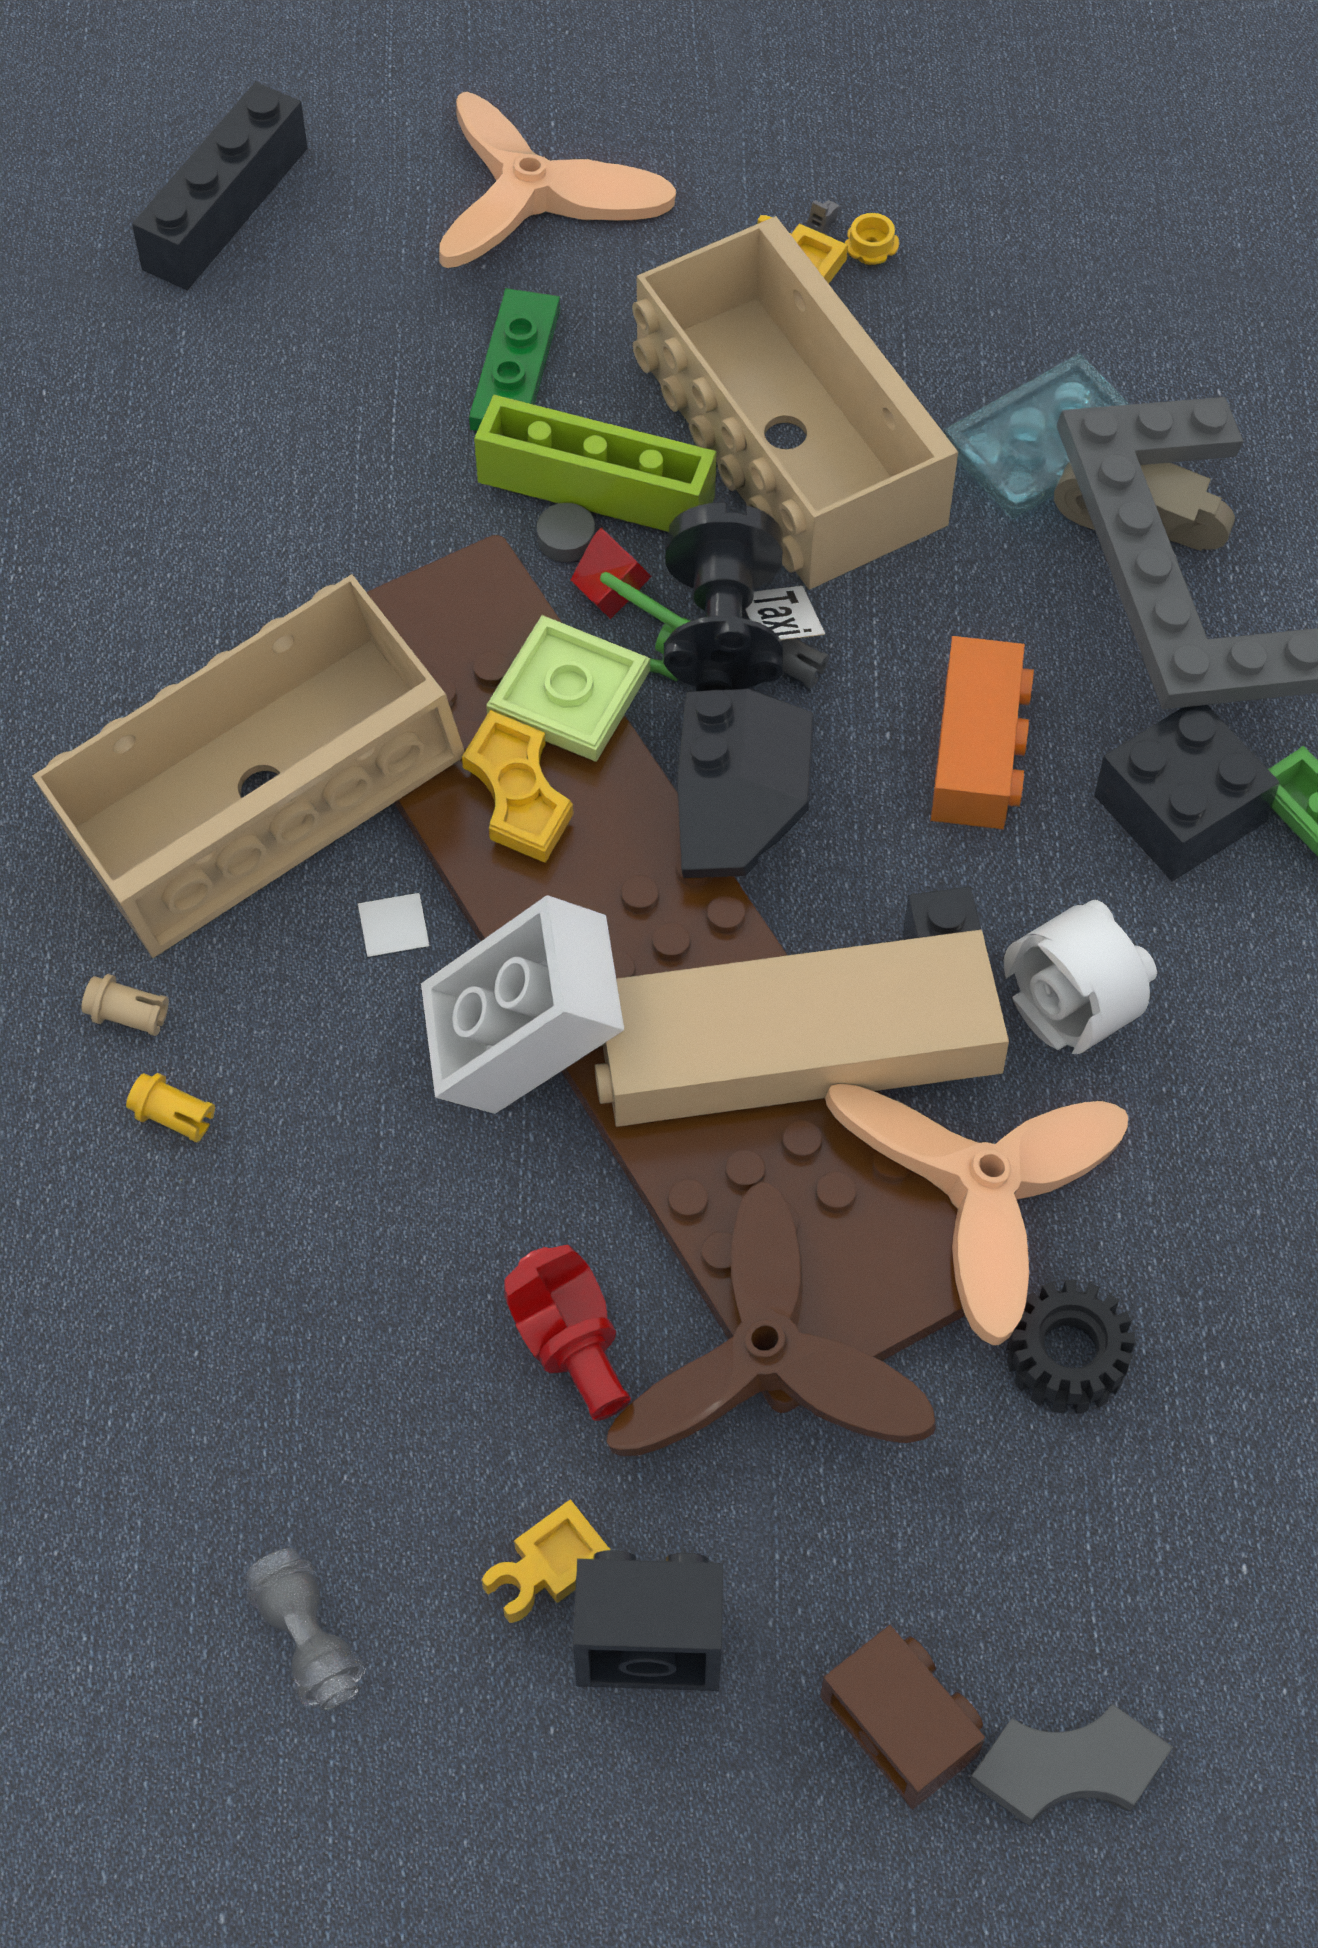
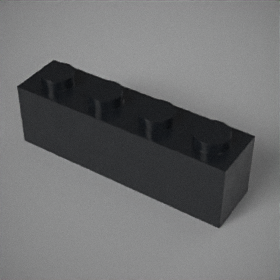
M255 81L132 223L141 269L188 291L308 149L300 100Z

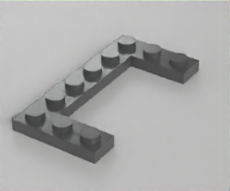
M1226 397L1062 410L1056 426L1162 710L1318 693V628L1207 639L1140 466L1237 457L1244 441Z

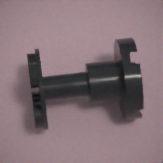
M707 503L682 512L669 525V536L665 541V565L675 579L688 587L694 588V601L698 607L705 611V617L687 622L670 634L664 643L663 664L674 677L686 684L696 686V691L745 689L763 682L775 681L783 674V643L779 636L769 627L759 622L742 618V611L753 602L754 588L770 581L782 566L783 532L776 520L766 512L758 508L746 506V515L727 512V503Z

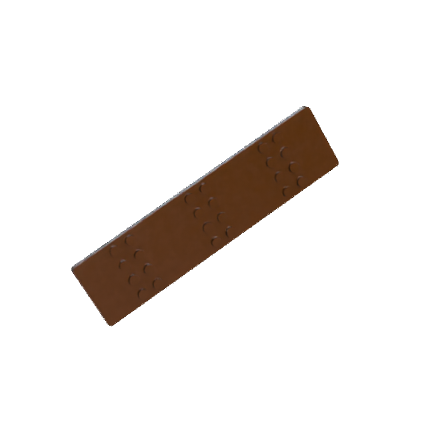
M491 535L367 591L370 598L445 692L464 751L468 748L487 716L486 705L541 615L561 622L506 539L500 535ZM625 715L597 762L545 741L546 744L542 750L539 762L541 771L549 785L573 803V816L546 863L490 840L489 826L495 809L493 796L487 786L476 775L463 769L462 759L394 802L480 942L548 895L606 915L616 979L788 956L734 876L683 878L681 870L678 793ZM603 1045L561 1071L728 1339L734 1336L736 1328L742 1322L731 1279L733 1230L742 1198L752 1186L759 1182H768L776 1187L786 1199L793 1216L802 1260L803 1293L797 1323L799 1332L846 1343L883 1361L965 1316L956 1285L952 1253L958 1209L951 1202L949 1196L932 1182L873 1149L849 1131L834 1117L827 1107L825 1098L616 1127L612 1102L600 1104L597 1091L595 1065L605 1063ZM781 1389L761 1391L770 1407L778 1413L789 1412L801 1405Z

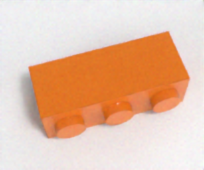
M952 636L930 821L1004 829L1008 806L1020 807L1024 770L1013 769L1014 755L1025 756L1029 719L1018 718L1019 704H1030L1034 669L1023 668L1025 644Z

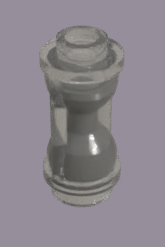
M294 1548L281 1549L265 1556L249 1568L245 1575L250 1585L246 1595L251 1605L258 1608L260 1614L269 1625L286 1631L293 1637L295 1652L291 1662V1672L298 1686L296 1694L301 1704L304 1706L318 1704L321 1710L333 1709L347 1702L358 1693L360 1688L357 1682L365 1674L366 1668L361 1658L354 1656L351 1648L342 1638L326 1633L319 1627L317 1611L321 1595L318 1584L314 1579L315 1570L308 1559H301Z

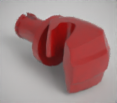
M570 1245L553 1248L543 1247L531 1251L519 1260L518 1266L504 1279V1297L516 1323V1328L533 1356L541 1362L546 1372L550 1374L569 1372L589 1408L591 1418L594 1421L607 1419L628 1406L631 1398L627 1391L623 1389L616 1372L605 1354L606 1349L616 1338V1330L607 1317L606 1302L601 1289L587 1262Z

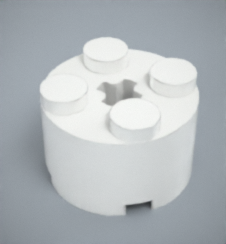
M1091 900L1084 905H1076L1013 942L1006 950L1004 957L1005 976L1008 978L1015 974L1021 991L1012 998L1022 1018L1047 1045L1057 1050L1066 1045L1074 1047L1072 1054H1080L1141 1016L1149 1003V982L1153 981L1157 976L1156 965L1151 955L1144 948L1134 946L1127 934L1114 921L1109 908L1098 900Z

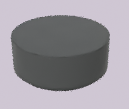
M573 503L555 504L543 511L537 521V542L540 550L550 559L559 562H573L581 559L595 535V522L591 513L584 507Z

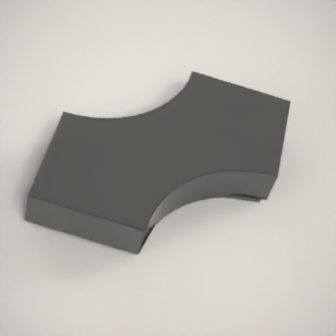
M1113 1704L1094 1722L1067 1732L1041 1731L1023 1725L1011 1718L971 1775L969 1782L1029 1826L1050 1807L1076 1798L1104 1800L1131 1812L1170 1754L1173 1746Z

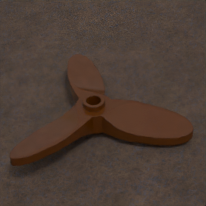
M759 1182L752 1186L742 1198L733 1230L731 1279L742 1321L736 1328L734 1336L709 1353L672 1372L635 1399L615 1419L608 1431L606 1442L611 1452L619 1456H639L653 1452L694 1434L763 1390L774 1391L779 1389L824 1420L852 1432L885 1441L911 1443L924 1440L934 1434L936 1422L933 1407L925 1393L912 1381L883 1361L846 1343L798 1331L797 1323L803 1293L802 1260L793 1216L786 1199L779 1190L768 1182Z

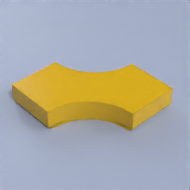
M490 710L462 756L463 769L476 775L487 786L493 796L495 809L489 826L490 840L546 863L573 816V803L554 790L541 771L539 762L542 750L546 744L545 732Z

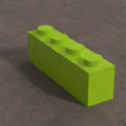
M493 395L474 437L478 483L555 503L577 504L590 512L669 532V525L676 516L695 506L712 503L715 497L716 451L498 395Z

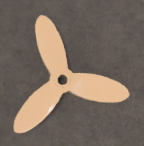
M462 92L458 95L456 115L459 125L470 145L488 166L496 182L481 198L454 221L443 236L439 247V262L442 267H457L482 256L501 243L524 219L531 215L550 212L581 220H638L658 217L670 211L675 205L676 189L662 176L634 167L589 159L550 161L545 157L535 154L515 126L491 103L469 92Z
M849 1084L831 1085L825 1097L829 1110L849 1131L873 1149L932 1182L949 1196L951 1202L958 1209L952 1245L956 1285L970 1327L982 1340L991 1345H1000L1009 1339L1022 1318L1027 1299L1029 1280L1027 1233L1017 1199L1051 1192L1085 1175L1110 1156L1118 1147L1128 1127V1115L1119 1106L1103 1101L1083 1102L1057 1108L1029 1119L1004 1136L996 1144L988 1142L978 1143L947 1130L903 1103L860 1086Z

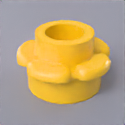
M866 213L857 217L847 232L849 239L845 241V244L848 245L847 253L852 258L858 259L861 263L867 265L884 263L887 260V256L895 255L899 248V238L895 235L893 222L888 217L878 213Z

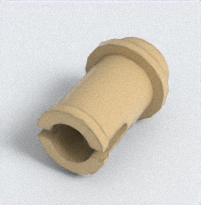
M107 974L103 979L96 976L90 979L83 996L81 1009L83 1013L91 1015L92 1022L101 1024L106 1019L157 1036L160 1032V1026H163L167 1015L169 999L163 995L157 996L116 983L115 976Z

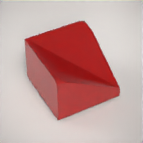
M600 528L590 541L570 580L604 614L612 619L629 600L602 583L600 580L601 574L608 572L637 590L652 576L605 530Z

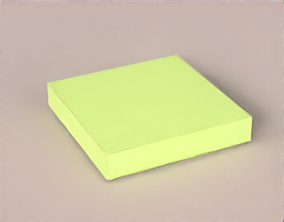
M541 615L486 705L487 714L492 710L545 732V741L597 762L649 674L650 658Z

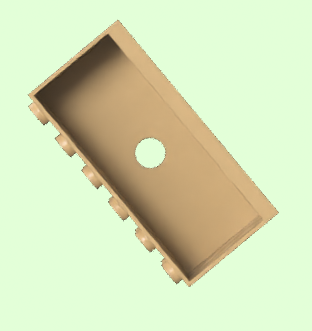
M776 216L637 275V302L633 303L632 309L637 323V340L633 342V351L639 366L645 373H653L661 385L663 397L669 408L674 412L679 410L689 423V429L696 445L716 451L718 470L726 487L731 491L737 490L747 506L758 508L776 520L783 532L782 564L790 573L796 571L809 590L948 526L958 457L957 449ZM791 423L804 431L806 439L798 447L780 449L774 447L766 440L765 433L773 425Z
M351 574L335 585L322 588L310 601L283 618L271 620L263 626L259 633L234 649L217 654L204 668L180 683L165 687L157 693L153 700L131 714L111 721L99 734L74 750L57 755L45 768L32 775L73 844L151 957L154 958L462 759L465 751L445 692ZM260 771H272L278 774L241 798L242 785L252 774Z

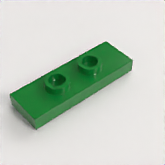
M505 288L469 415L470 430L478 431L493 395L535 405L561 310L560 296Z

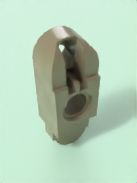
M1069 462L1064 468L1054 490V502L1058 510L1069 520L1095 530ZM1173 463L1140 465L1169 541L1202 551V549H1218L1225 545L1234 526L1235 515L1232 509L1225 502L1221 501V497L1206 492L1211 481L1210 478Z

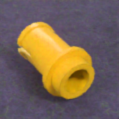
M145 1073L141 1074L133 1084L126 1102V1107L135 1112L136 1120L145 1122L151 1119L189 1137L194 1142L200 1141L210 1126L203 1119L205 1117L212 1119L215 1113L214 1104L204 1102L166 1084V1076L160 1073H156L153 1076Z

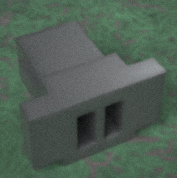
M816 200L813 201L807 227L820 233L828 230L829 224L837 219L840 205L830 200L823 204Z

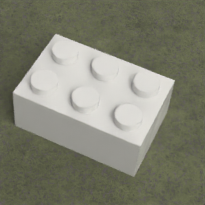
M548 895L421 983L435 1098L494 1114L624 1031L606 915Z

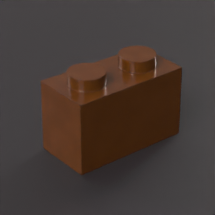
M888 1625L823 1677L820 1698L910 1808L914 1810L979 1757L985 1736L980 1731L983 1728L982 1719L972 1704L959 1692H955L950 1696L933 1676L936 1667L924 1647L911 1636L903 1640L891 1625Z

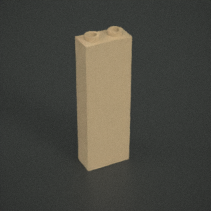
M982 930L617 978L624 1031L602 1044L605 1063L595 1065L600 1104L612 1102L615 1124L618 1127L821 1099L826 1097L831 1085L836 1084L856 1085L872 1091L1002 1074L1009 1039Z

